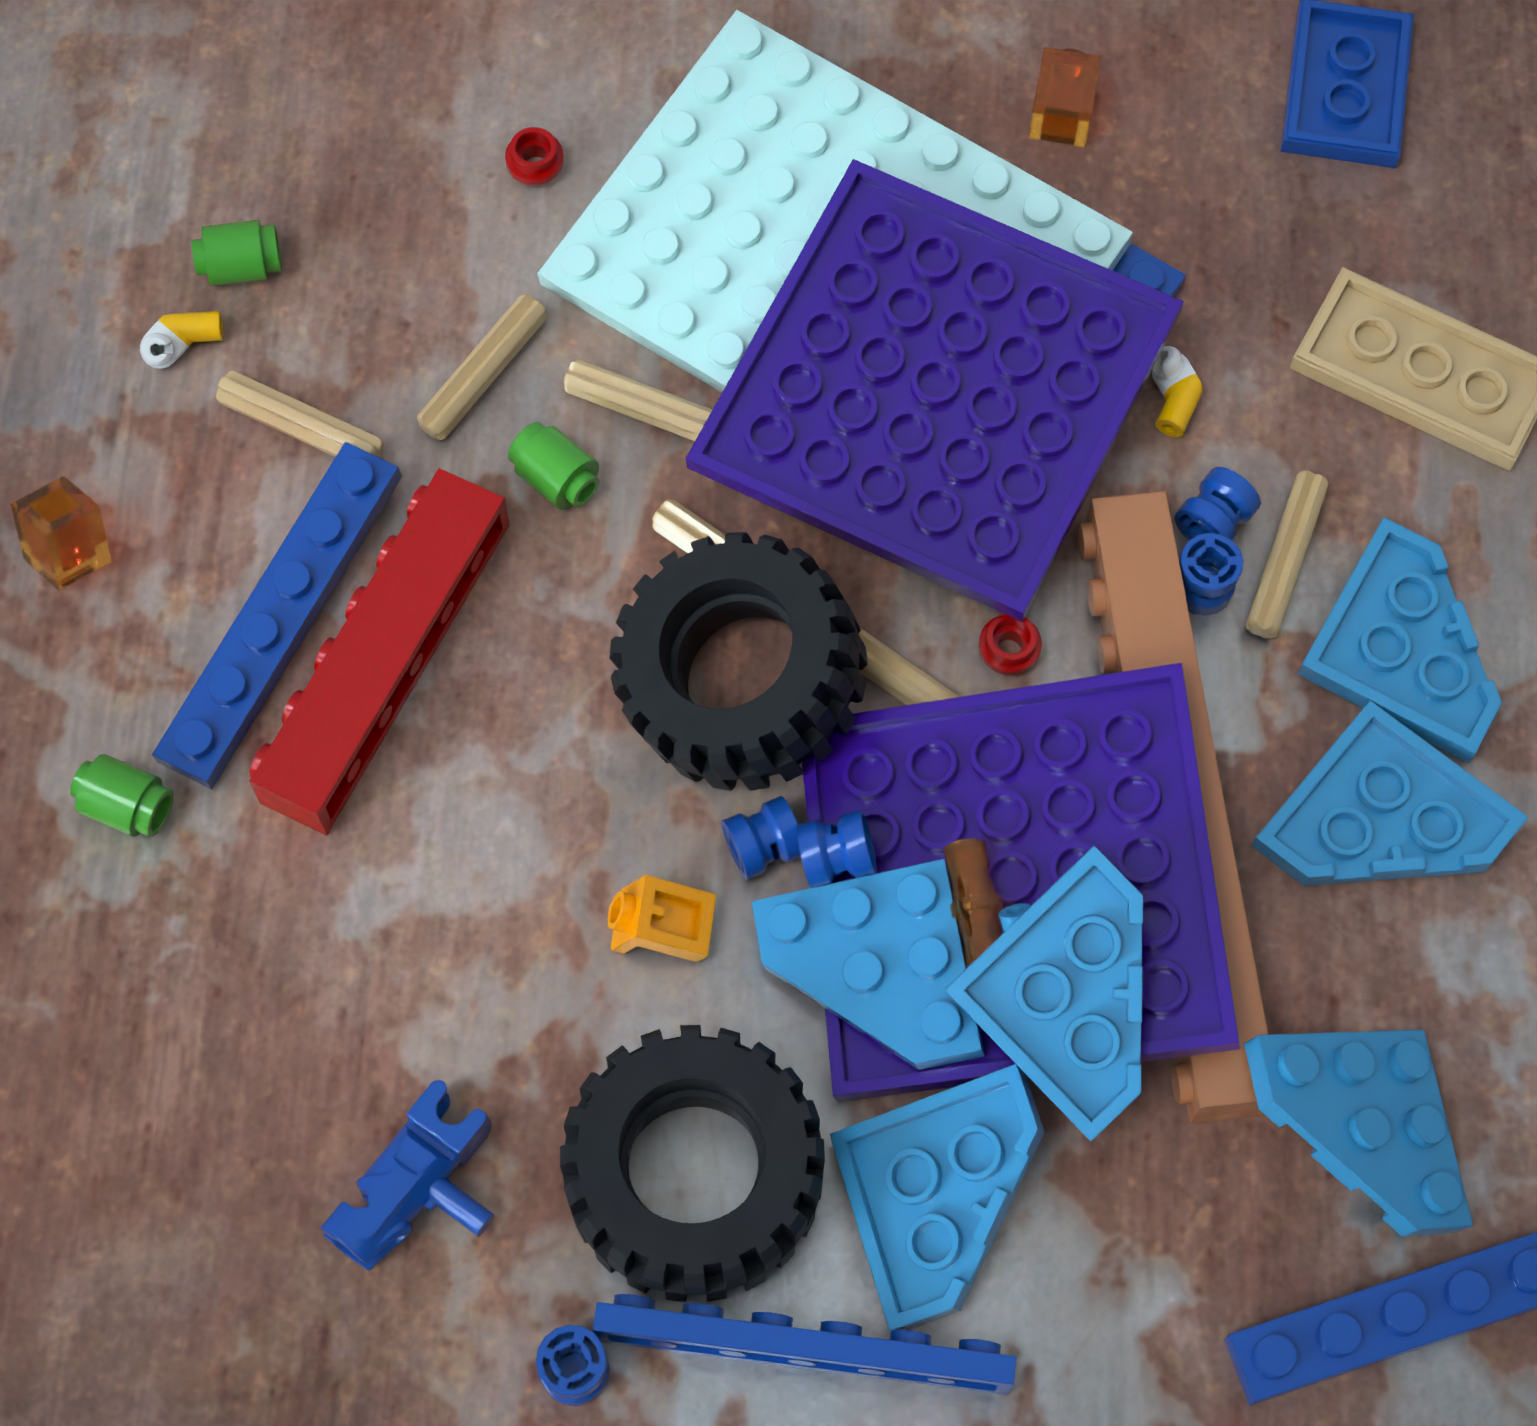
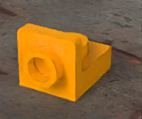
M645 874L617 892L611 902L607 918L608 927L613 930L611 951L625 954L639 946L694 962L708 957L717 894Z

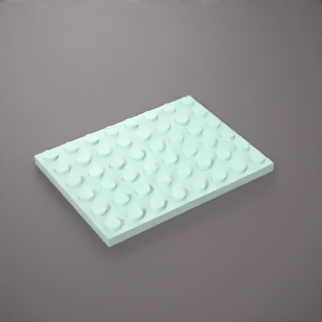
M736 10L537 275L540 285L722 393L853 159L1110 270L1115 268L1130 246L1133 232Z

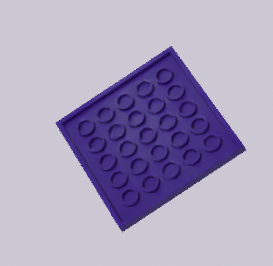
M853 159L686 456L687 468L1023 622L1182 312L1184 301Z
M1182 663L853 713L856 719L847 734L842 735L835 731L828 740L834 750L825 759L819 762L813 755L802 762L807 822L818 819L824 824L832 823L837 825L842 814L863 810L874 846L877 873L945 859L949 868L968 966L1003 933L999 919V912L1002 909L1014 904H1034L1092 846H1095L1143 895L1141 1062L1240 1049ZM843 871V874L837 875L832 883L855 879L856 877L848 873V871ZM825 1009L832 1092L837 1102L956 1087L1016 1064L980 1027L985 1053L984 1057L918 1070L866 1033H861Z

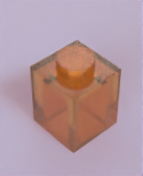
M1044 47L1028 138L1086 147L1102 56L1086 54L1076 49L1068 48L1061 50Z
M65 476L10 504L24 560L58 591L112 562L100 506Z

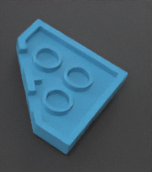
M1383 517L1304 659L1297 675L1361 708H1364L1371 700L1423 740L1470 763L1502 704L1494 681H1488L1477 653L1479 648L1478 640L1463 602H1457L1446 574L1449 567L1441 546Z
M1370 700L1257 835L1252 847L1303 886L1486 872L1525 823L1528 816Z
M1092 846L945 989L1090 1141L1141 1094L1143 895L1095 846Z
M945 859L752 901L761 962L771 974L788 985H793L817 1001L820 1006L861 1033H866L918 1070L985 1056L979 1025L945 991L968 967L949 868Z
M1424 1030L1258 1035L1244 1043L1258 1109L1278 1127L1288 1124L1314 1147L1310 1155L1350 1191L1360 1188L1385 1211L1382 1219L1399 1235L1407 1237L1458 1233L1473 1227Z
M1017 1064L830 1133L889 1331L907 1330L961 1311L1045 1133L1026 1074Z

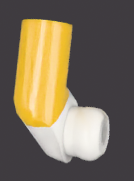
M221 311L163 315L145 334L140 343L142 359L151 367L162 369L175 363L192 343L223 341L224 327Z
M1164 346L1152 369L1153 379L1166 400L1155 426L1164 435L1179 438L1184 434L1202 395L1203 388L1189 360L1177 348Z

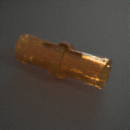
M978 838L958 840L948 844L943 849L953 888L954 902L949 906L952 919L956 918L959 923L967 967L1002 934L999 912L1004 909L1001 895L994 891L985 840L979 841Z

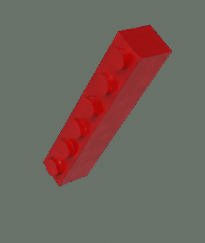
M438 468L428 486L421 485L413 494L407 510L408 519L398 536L391 535L384 542L377 558V571L367 587L360 586L353 593L346 609V622L336 638H328L321 646L314 663V675L304 691L299 689L290 697L282 715V728L272 744L265 743L261 746L250 767L251 779L249 782L260 804L326 836L510 526L504 497Z

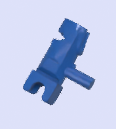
M442 1080L433 1081L406 1113L408 1121L365 1174L356 1181L365 1202L369 1206L354 1208L347 1202H341L320 1227L324 1232L323 1236L333 1246L368 1271L411 1235L413 1230L411 1222L424 1208L433 1211L438 1206L477 1237L486 1231L494 1219L495 1215L448 1180V1177L457 1166L464 1167L486 1140L491 1131V1120L483 1110L475 1109L461 1123L448 1125L442 1122L441 1119L451 1103L447 1094L446 1084Z

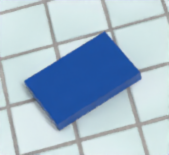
M1320 0L1299 1L1280 152L1396 168L1401 153L1414 14Z

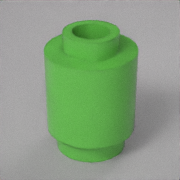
M259 220L202 226V239L191 241L197 276L207 275L210 286L268 280V273L282 272L279 241L275 224L261 226Z
M540 422L531 423L516 436L509 448L508 459L515 465V473L559 510H565L572 506L581 507L592 498L599 486L600 481L597 478L599 463L555 426L545 427Z
M107 754L99 755L93 762L85 761L78 768L70 787L71 796L76 798L75 810L77 813L132 837H136L140 833L149 837L155 836L164 825L174 798L173 790L164 787L160 777Z

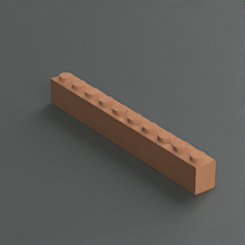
M1166 491L1093 498L1086 522L1078 523L1077 537L1080 557L1082 560L1091 559L1094 579H1088L1087 597L1091 616H1101L1104 636H1098L1097 655L1101 673L1112 674L1182 663L1240 1049L1178 1057L1179 1064H1174L1171 1068L1175 1101L1177 1105H1187L1190 1124L1266 1116L1258 1109L1244 1043L1258 1035H1268Z

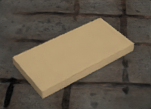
M1342 267L1289 367L1291 370L1509 472L1537 420V356Z

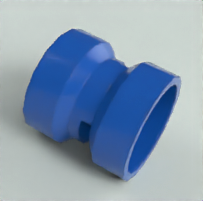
M1215 467L1201 481L1199 495L1187 499L1175 513L1174 520L1180 532L1188 540L1200 534L1215 533L1221 534L1233 541L1236 536L1235 528L1237 525L1249 522L1260 508L1261 501L1255 488L1244 477L1230 469Z
M1205 533L1189 540L1183 548L1179 564L1189 612L1204 616L1216 614L1226 608L1232 599L1236 584L1243 570L1244 560L1240 549L1231 539L1221 534ZM1210 565L1218 569V573L1214 568L1210 567Z
M783 796L762 803L759 813L750 816L738 813L721 821L728 848L745 880L765 873L768 864L774 862V860L780 859L790 862L801 857L797 838L798 823Z
M863 810L842 814L837 825L832 823L824 824L818 819L797 824L800 855L806 878L811 888L831 884L837 875L843 874V871H848V873L856 878L877 873L874 846Z
M566 1325L559 1327L544 1337L537 1350L536 1367L539 1378L546 1391L554 1400L563 1405L581 1406L591 1403L602 1394L608 1383L610 1367L604 1346L595 1333L583 1326Z

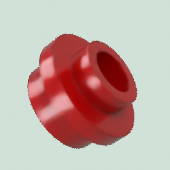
M538 127L525 128L514 135L506 148L505 161L507 169L516 180L524 184L539 185L547 183L554 179L562 170L564 164L563 148L560 142L547 130ZM532 157L543 158L542 160L536 162L527 161Z
M1003 614L991 619L983 627L979 637L978 648L982 660L990 669L1003 675H1018L1028 671L1036 664L1041 653L1042 639L1037 627L1026 617L1021 622ZM1012 640L1020 646L1021 650L1015 654L1003 652L998 645L1002 641Z

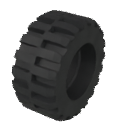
M747 532L727 533L725 535V543L715 544L710 536L691 542L692 552L679 557L674 550L661 559L659 562L663 569L653 579L644 574L633 588L634 592L638 595L634 605L624 604L622 606L616 624L624 632L623 637L615 636L611 640L609 659L618 668L611 675L614 693L624 704L622 712L632 727L666 764L671 763L681 775L690 780L698 782L705 778L713 788L729 791L736 787L737 779H740L750 791L769 788V777L779 773L788 782L804 774L800 764L814 755L819 762L825 759L834 750L828 742L835 731L846 735L856 719L848 706L850 702L859 703L863 701L866 681L859 670H863L868 665L866 646L858 635L861 628L827 571L820 570L814 558L799 547L789 551L782 539L769 535L760 536L758 543L754 544ZM753 617L775 619L786 623L792 631V646L788 662L776 682L762 695L748 703L730 708L703 707L691 700L689 697L688 680L692 663L699 649L716 631L732 622Z
M680 1025V1037L663 1039L660 1029L641 1035L642 1047L629 1053L623 1045L606 1057L608 1068L601 1075L594 1072L589 1074L579 1088L582 1098L579 1105L570 1106L564 1123L566 1140L565 1145L560 1146V1168L564 1180L563 1188L575 1225L584 1243H589L595 1251L597 1260L610 1273L618 1271L626 1277L629 1286L645 1294L652 1288L665 1292L666 1300L686 1302L687 1295H706L707 1302L726 1299L727 1290L743 1285L745 1290L748 1291L763 1283L765 1273L774 1266L781 1269L795 1254V1246L800 1238L807 1237L815 1220L818 1200L821 1199L825 1163L824 1139H821L819 1130L820 1118L814 1101L806 1100L803 1095V1082L791 1067L782 1070L775 1064L776 1053L760 1042L750 1049L741 1044L739 1032L720 1028L718 1037L715 1038L701 1036V1025ZM686 1107L710 1108L733 1117L749 1131L758 1154L757 1177L746 1200L730 1213L701 1223L676 1222L653 1213L640 1201L629 1177V1156L633 1142L640 1132L659 1116Z

